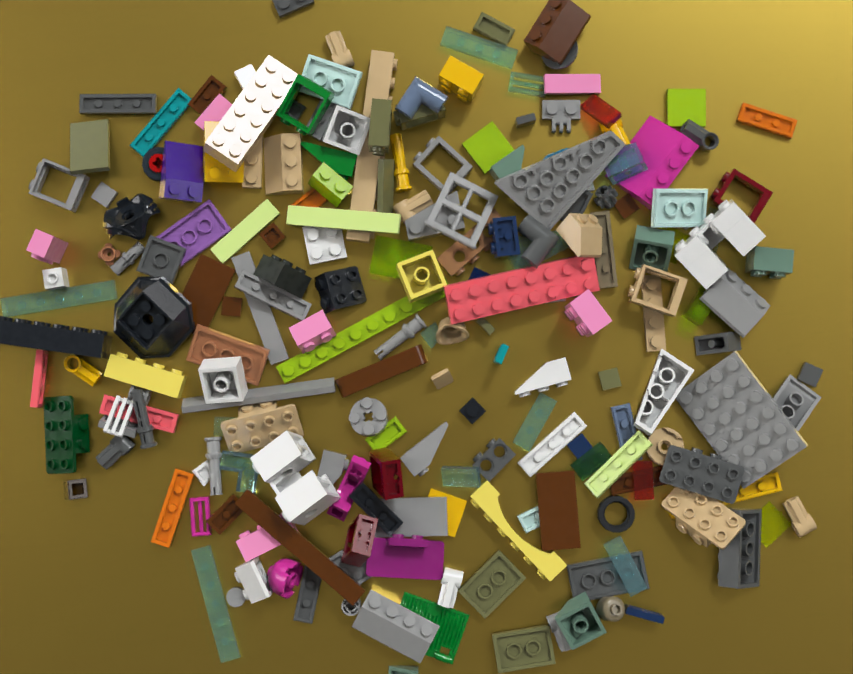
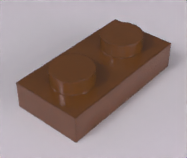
M211 75L188 103V106L201 115L218 94L222 95L227 87Z
M234 493L206 520L219 535L243 512L235 505L239 498Z

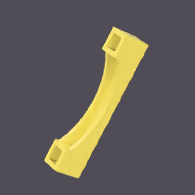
M485 480L470 494L472 498L470 502L477 509L481 507L485 511L483 516L490 523L494 521L499 526L496 530L503 537L508 536L512 540L510 545L517 552L521 550L525 554L524 560L530 566L534 564L538 568L536 572L543 580L546 578L549 581L554 579L567 566L566 563L553 550L550 552L542 551L532 546L510 527L500 509L498 502L500 493L490 482Z

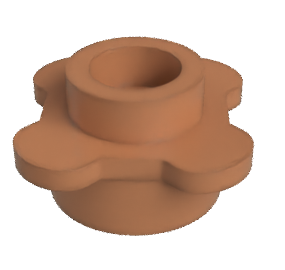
M111 243L105 244V247L98 252V258L103 259L108 266H112L115 259L121 256V252L115 250Z

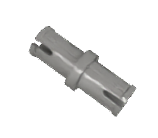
M137 241L127 252H123L122 257L110 268L119 276L130 264L133 265L135 263L134 260L144 252L145 247Z

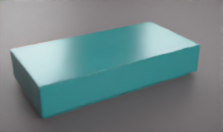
M500 345L493 360L494 363L502 364L509 348L508 345Z

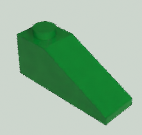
M301 141L302 148L319 163H326L346 181L348 179L353 180L357 162L356 154Z

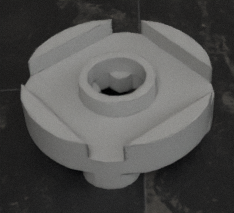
M369 397L356 402L349 414L352 428L362 436L378 435L386 428L388 423L386 407L379 400ZM366 413H373L372 421H364Z

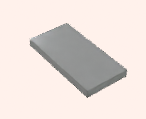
M409 497L389 500L380 498L404 522L393 534H403L404 537H412V535L448 536L447 497ZM377 524L375 537H392V535L389 536Z

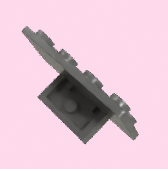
M674 445L669 446L659 477L662 483L730 504L735 502L744 474V467L721 460L722 456L710 453V456L703 455V450L692 447L690 451Z

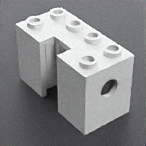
M732 199L729 201L724 200L718 206L719 210L714 215L710 213L703 220L705 223L700 228L696 226L689 232L690 237L684 241L682 239L674 246V256L706 290L728 271L727 265L712 250L720 241L726 238L744 257L766 237Z
M286 430L250 458L253 462V469L261 475L264 482L270 483V486L277 494L275 499L283 511V518L287 522L306 525L341 498L326 474L319 477L311 470L302 477L299 471L316 459L301 435Z

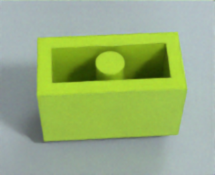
M324 162L308 181L312 188L336 208L353 188L350 183Z

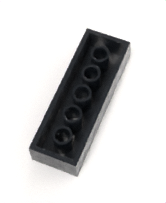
M0 316V344L105 359L110 357L113 336H108L106 331L92 329L91 333H88L89 329L72 326V330H70V326L53 324V327H51L50 323L34 321L32 325V321L15 318L13 322V318Z

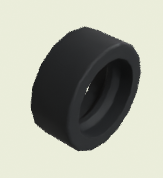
M609 496L600 502L597 509V518L606 530L613 533H621L632 526L635 519V510L627 499L621 496ZM612 503H620L627 510V518L620 525H612L606 521L605 510Z

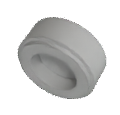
M233 587L228 591L226 600L230 606L239 607L245 602L246 599L242 588Z

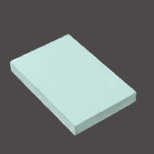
M308 54L302 75L334 93L335 96L331 103L351 109L363 72ZM304 86L299 91L324 100L323 97Z
M653 188L651 227H701L705 223L703 220L706 218L708 189Z

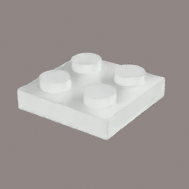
M302 227L310 265L347 258L342 229Z

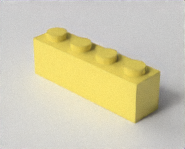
M117 352L116 355L110 354L104 373L105 377L174 398H181L187 376L182 375L183 371L173 368L171 371L164 370V365L154 363L151 366L146 364L147 360L135 357V360L128 359V354Z

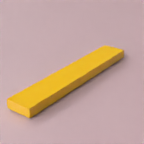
M778 472L765 474L744 489L740 485L734 503L783 491ZM717 500V501H719L720 503H722L723 505H728V504H730V503H727V502H724V501ZM669 513L670 519L676 518L674 515Z

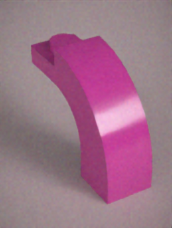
M353 455L337 490L341 498L329 507L327 514L344 522L354 502L349 497V494L364 481L371 466L370 462L362 457Z

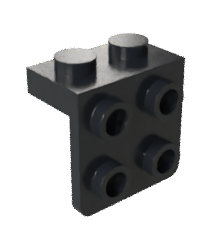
M356 266L324 272L314 277L315 287L320 296V305L325 314L341 308L362 304L367 300Z

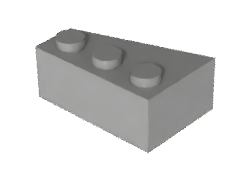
M457 191L447 196V199L460 205ZM435 203L405 220L409 242L444 235L424 224L428 220ZM442 206L436 222L451 229L458 213ZM463 216L455 230L456 232L465 230Z

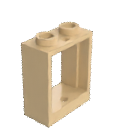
M645 264L641 265L640 268L637 267L634 274L635 284L630 286L627 295L630 297L629 302L671 317L676 316L688 279ZM645 272L675 282L667 309L637 298Z

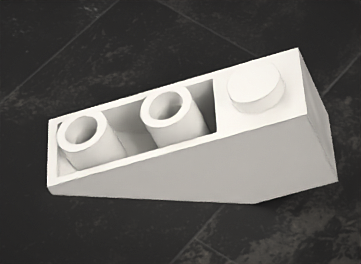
M566 357L544 363L514 391V395L519 394L520 397L531 395V390L538 389V392L549 390V386L556 384L557 387L568 385L567 381L572 379Z

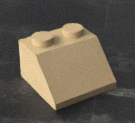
M569 213L556 231L578 257L600 258L602 255V227L598 223V219L592 214Z

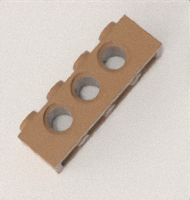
M495 209L491 211L484 229L488 227L492 218L501 217ZM476 225L463 236L470 239ZM482 231L478 239L479 248L475 250L456 241L437 258V261L451 278L454 275L458 277L465 271L463 268L468 263L472 265L480 258L478 256L483 250L487 252L490 249V243L493 242L492 236L486 237ZM461 252L465 255V260L457 262L454 259V255Z

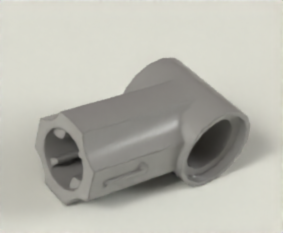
M556 612L546 616L552 633L554 632L560 651L571 650L555 620V616L559 613Z

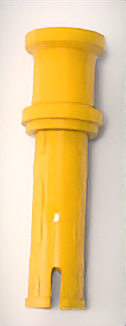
M391 134L390 141L395 168L394 177L397 187L395 192H408L412 190V186H410L408 176L410 171L406 168L402 134Z

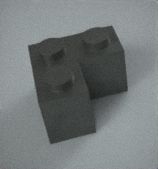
M263 254L253 274L301 299L312 279L305 275L307 271L297 266L294 269L291 262L285 259L282 260L273 254L271 257Z

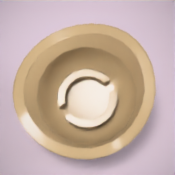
M449 317L440 321L436 333L437 343L450 345L469 338L464 322L451 324Z

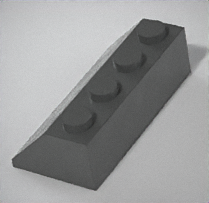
M729 508L745 519L746 524L725 549H719L718 586L735 589L759 587L762 509Z

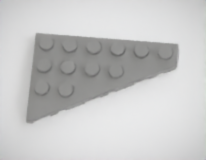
M608 131L500 178L494 184L526 213L551 230L626 144L614 132Z

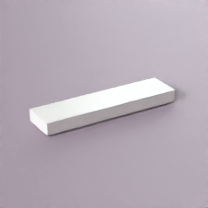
M573 412L517 463L531 477L583 431L587 425Z

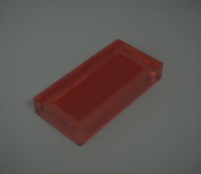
M595 94L580 105L581 110L606 128L612 126L622 117L621 112Z
M636 461L632 465L634 500L654 499L652 461Z

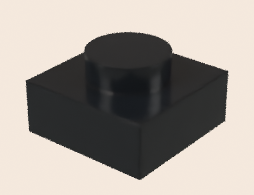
M473 397L459 410L471 424L486 412Z

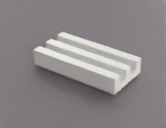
M116 395L103 429L104 433L123 438L134 409L132 400ZM121 402L122 404L115 419L114 425L112 427V430H110V426L117 411L118 405ZM126 404H128L129 407L126 412L123 423L121 425L120 431L117 432L116 430L119 425L122 414L124 412Z

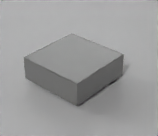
M101 181L91 198L108 209L118 192Z

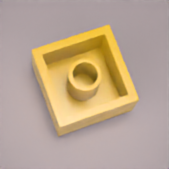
M450 55L439 74L440 88L448 93L450 91L456 93L457 98L464 102H467V100L472 102L483 83L484 74Z

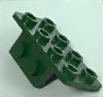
M72 396L45 397L43 407L46 471L48 474L75 473L77 470L76 453L90 452L88 414L74 415V399Z

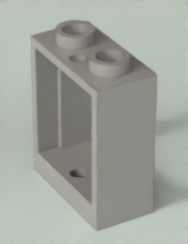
M438 136L436 139L432 138L426 144L427 149L423 153L419 152L414 157L413 167L441 192L444 185L421 165L438 145L444 148L462 165L456 175L465 178L473 166ZM453 183L449 194L458 186L457 184Z
M43 158L42 162H39L36 167L37 174L35 179H32L29 184V194L76 213L90 178L84 174L72 175L69 168ZM50 168L76 177L66 203L40 193Z

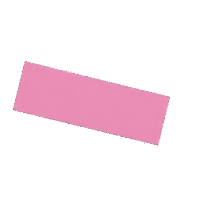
M600 74L543 75L544 94L601 93Z

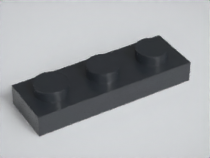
M363 481L349 494V497L369 517L378 519L377 524L389 536L404 523Z

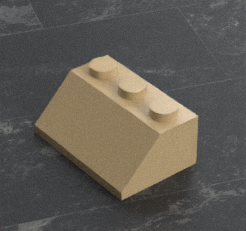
M283 133L264 138L266 195L304 194L302 137L300 133Z

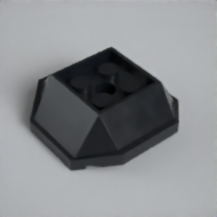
M162 276L137 277L115 303L114 333L141 359L171 357L196 329L195 322H193L191 303ZM149 314L153 317V322L149 321Z

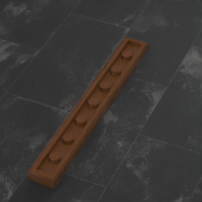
M247 489L236 501V506L352 606L366 591L252 491Z

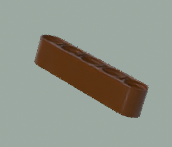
M420 344L336 379L335 383L341 397L344 398L429 361Z

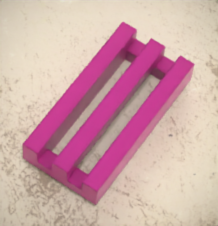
M209 496L189 498L192 537L212 535V527L207 522V532H204L202 501H205L206 520L211 516ZM197 501L200 532H196L195 502Z

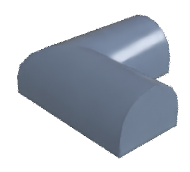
M415 76L395 107V110L409 119L413 118L421 104L439 113L449 96Z

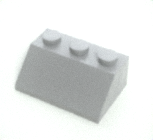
M729 268L700 298L706 306L742 338L758 323L771 306Z

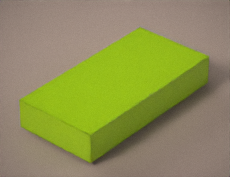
M395 416L387 423L386 428L380 434L368 436L365 440L372 450L386 448L407 431Z

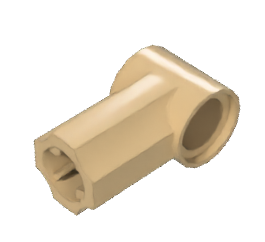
M333 31L326 35V42L331 51L333 62L346 67L354 66L352 55L345 45L341 32Z
M425 189L412 198L397 203L393 206L396 214H401V222L404 224L405 220L434 203Z
M798 496L782 503L792 521V528L799 538L817 529L815 521L806 512Z

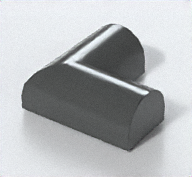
M527 215L518 227V232L532 242L521 258L537 269L560 240V237L530 215Z

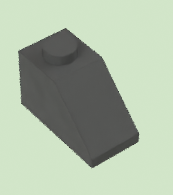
M737 332L694 337L696 356L742 350L740 335Z

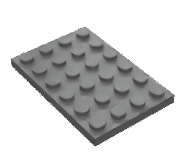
M737 351L731 353L681 389L675 398L715 452L722 456L721 460L744 467V474L740 484L743 489L808 446Z

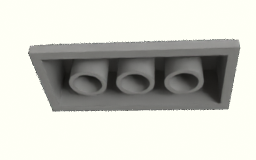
M370 590L352 625V628L418 663H421L440 627L373 590Z

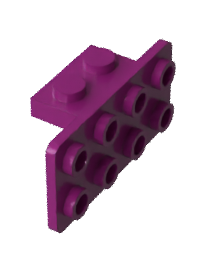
M392 534V538L374 537L371 556L366 560V575L369 577L441 580L443 578L444 543L442 541L425 540L421 535H412V539L404 538L403 534Z

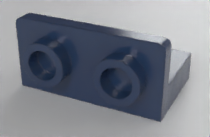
M516 216L492 218L490 224H488V233L492 235L493 243H490L491 254L495 255V259L520 255Z

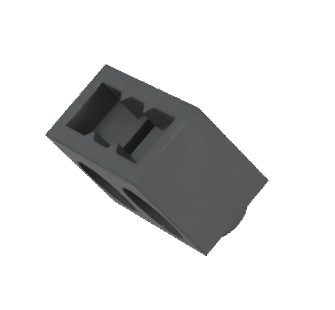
M493 438L486 445L488 449L483 454L479 452L472 459L474 461L472 466L488 482L516 455L500 438L497 440ZM497 446H502L505 450L504 455L501 457H497L494 454V449ZM483 460L491 462L489 470L481 469L480 464Z

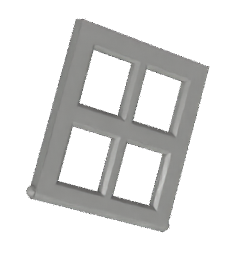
M450 172L428 220L424 224L471 249H476L478 239L498 196ZM453 183L468 190L461 206L447 199ZM473 193L488 200L481 216L466 209ZM442 206L458 213L451 229L436 222ZM462 216L477 223L470 239L455 231Z

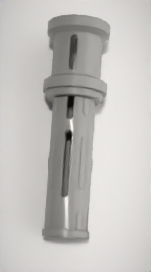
M418 314L409 323H404L399 332L374 350L376 355L383 351L378 355L380 360L408 338L413 339L415 334L422 328H427V325Z
M222 437L204 438V441L207 443V454H205V457L209 460L210 496L223 495L220 458L223 456L220 449Z

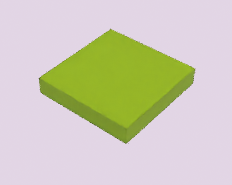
M667 89V125L672 128H681L687 119H690L702 128H705L706 89Z
M493 121L462 143V146L484 175L490 171L492 165L514 151Z

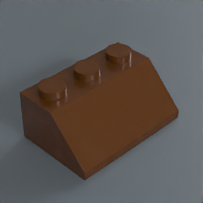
M549 0L524 39V42L531 52L561 65L591 16L571 0Z

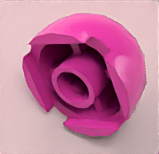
M286 558L280 559L269 567L267 572L268 583L275 594L285 599L290 598L295 591H292L295 585L299 586L303 574L301 562Z

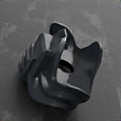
M142 193L137 194L131 200L125 197L116 203L118 207L105 212L103 228H105L110 239L119 234L141 240L146 236L149 218L154 214L160 213V210L152 198Z

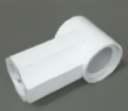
M448 567L444 568L438 605L446 608L454 607L457 591L462 583L463 571Z

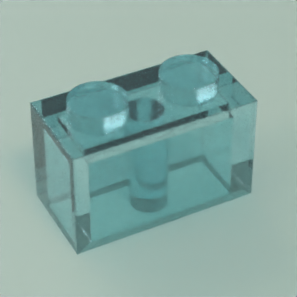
M635 142L625 145L604 169L611 183L615 185L647 170L648 167L641 150Z

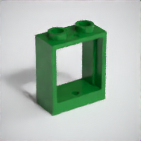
M298 74L276 115L281 117L279 121L288 126L290 124L296 126V131L302 135H313L335 94L307 77ZM302 86L324 98L309 127L287 114Z

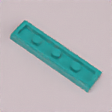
M178 88L129 146L144 157L150 149L155 148L189 108L188 103L191 101V98Z

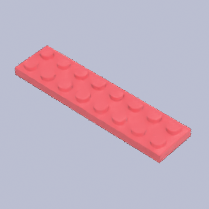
M577 255L541 263L537 269L533 266H528L443 286L451 324L578 296L588 289L591 292L600 290L595 259L578 257Z

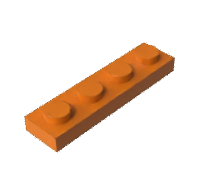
M175 468L151 539L152 543L167 548L171 547L195 474Z

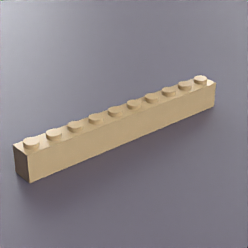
M371 51L363 115L370 118L372 98L392 100L393 102L390 90L395 87V78L392 75L393 70L397 71L398 59H395L393 52ZM368 130L361 152L357 155L350 210L377 212L375 201H377L378 159H385V153L384 156L373 155V152H369ZM347 230L346 239L347 241L370 244V239H374L375 232Z

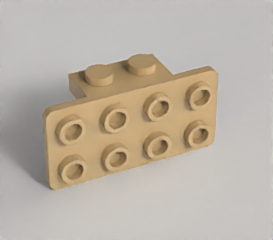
M276 401L243 405L238 407V418L221 422V430L229 453L232 455L265 447L286 430L302 437L304 436L300 418L294 404L277 407Z
M675 487L662 501V507L676 517V527L684 534H689L697 544H702L705 547L713 543L719 549H725L746 524L745 519L716 499Z

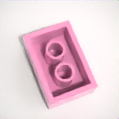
M589 289L564 306L566 309L564 313L570 321L574 320L576 322V329L581 336H592L612 321Z

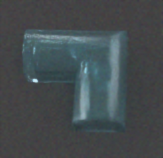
M222 450L220 470L239 472L236 491L245 492L249 489L256 494L258 473L253 469V462L250 459L254 454Z

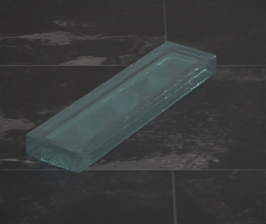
M448 26L445 28L440 43L441 46L512 69L518 53L517 49Z

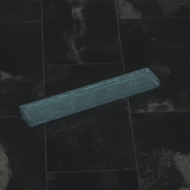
M115 280L0 298L4 317L118 299Z
M211 545L193 549L191 553L220 661L223 663L240 658L239 648Z

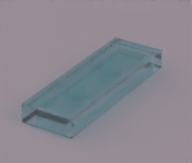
M540 392L516 434L513 443L530 452L557 401Z
M618 536L604 543L603 546L629 596L632 597L647 589L648 587L622 537Z

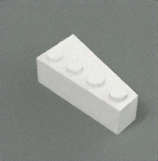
M661 349L633 426L650 436L694 372V369Z

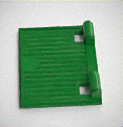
M404 592L400 603L401 606L440 626L425 655L447 664H453L470 615ZM441 646L450 649L448 655L440 653Z

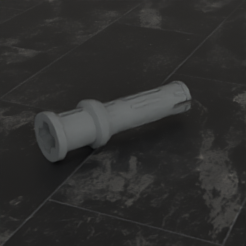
M143 389L131 391L130 394L138 423L136 432L139 433L141 440L140 449L157 446L158 444L154 440L152 431L154 426L150 424Z

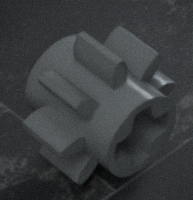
M604 185L596 190L595 195L597 197L593 200L601 209H610L615 206L617 202L615 197L619 194L615 188L612 189L611 185Z

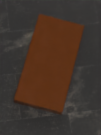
M203 254L200 255L182 293L192 305L195 328L198 324L210 327L236 272L235 269Z
M575 471L535 473L542 551L581 548Z

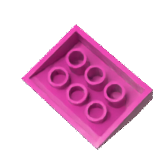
M649 116L630 141L631 146L621 153L605 177L651 210L653 188H668L699 145L681 132Z

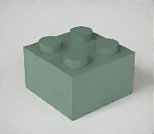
M755 246L746 254L745 273H751L750 277L770 275V279L785 278L786 275L793 272L794 250Z

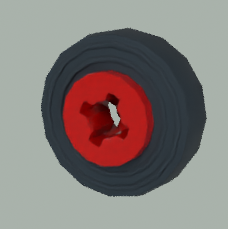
M164 147L152 148L143 157L142 167L144 173L154 181L161 180Z

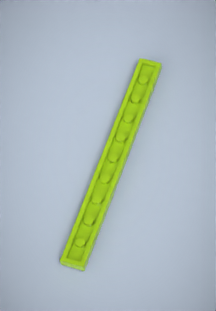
M444 290L412 303L405 296L337 333V336L333 337L329 342L316 346L310 352L300 353L276 366L284 383H287L445 298Z

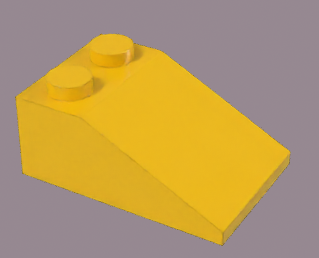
M204 121V144L220 121ZM204 152L203 171L205 182L244 183V162L235 172Z

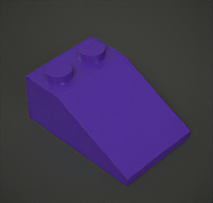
M165 141L159 198L201 203L204 186L203 146Z

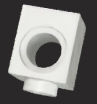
M58 267L42 270L46 290L54 291L70 288L67 269Z

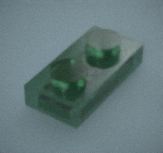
M599 442L570 466L578 477L584 481L602 467L612 456L605 446Z

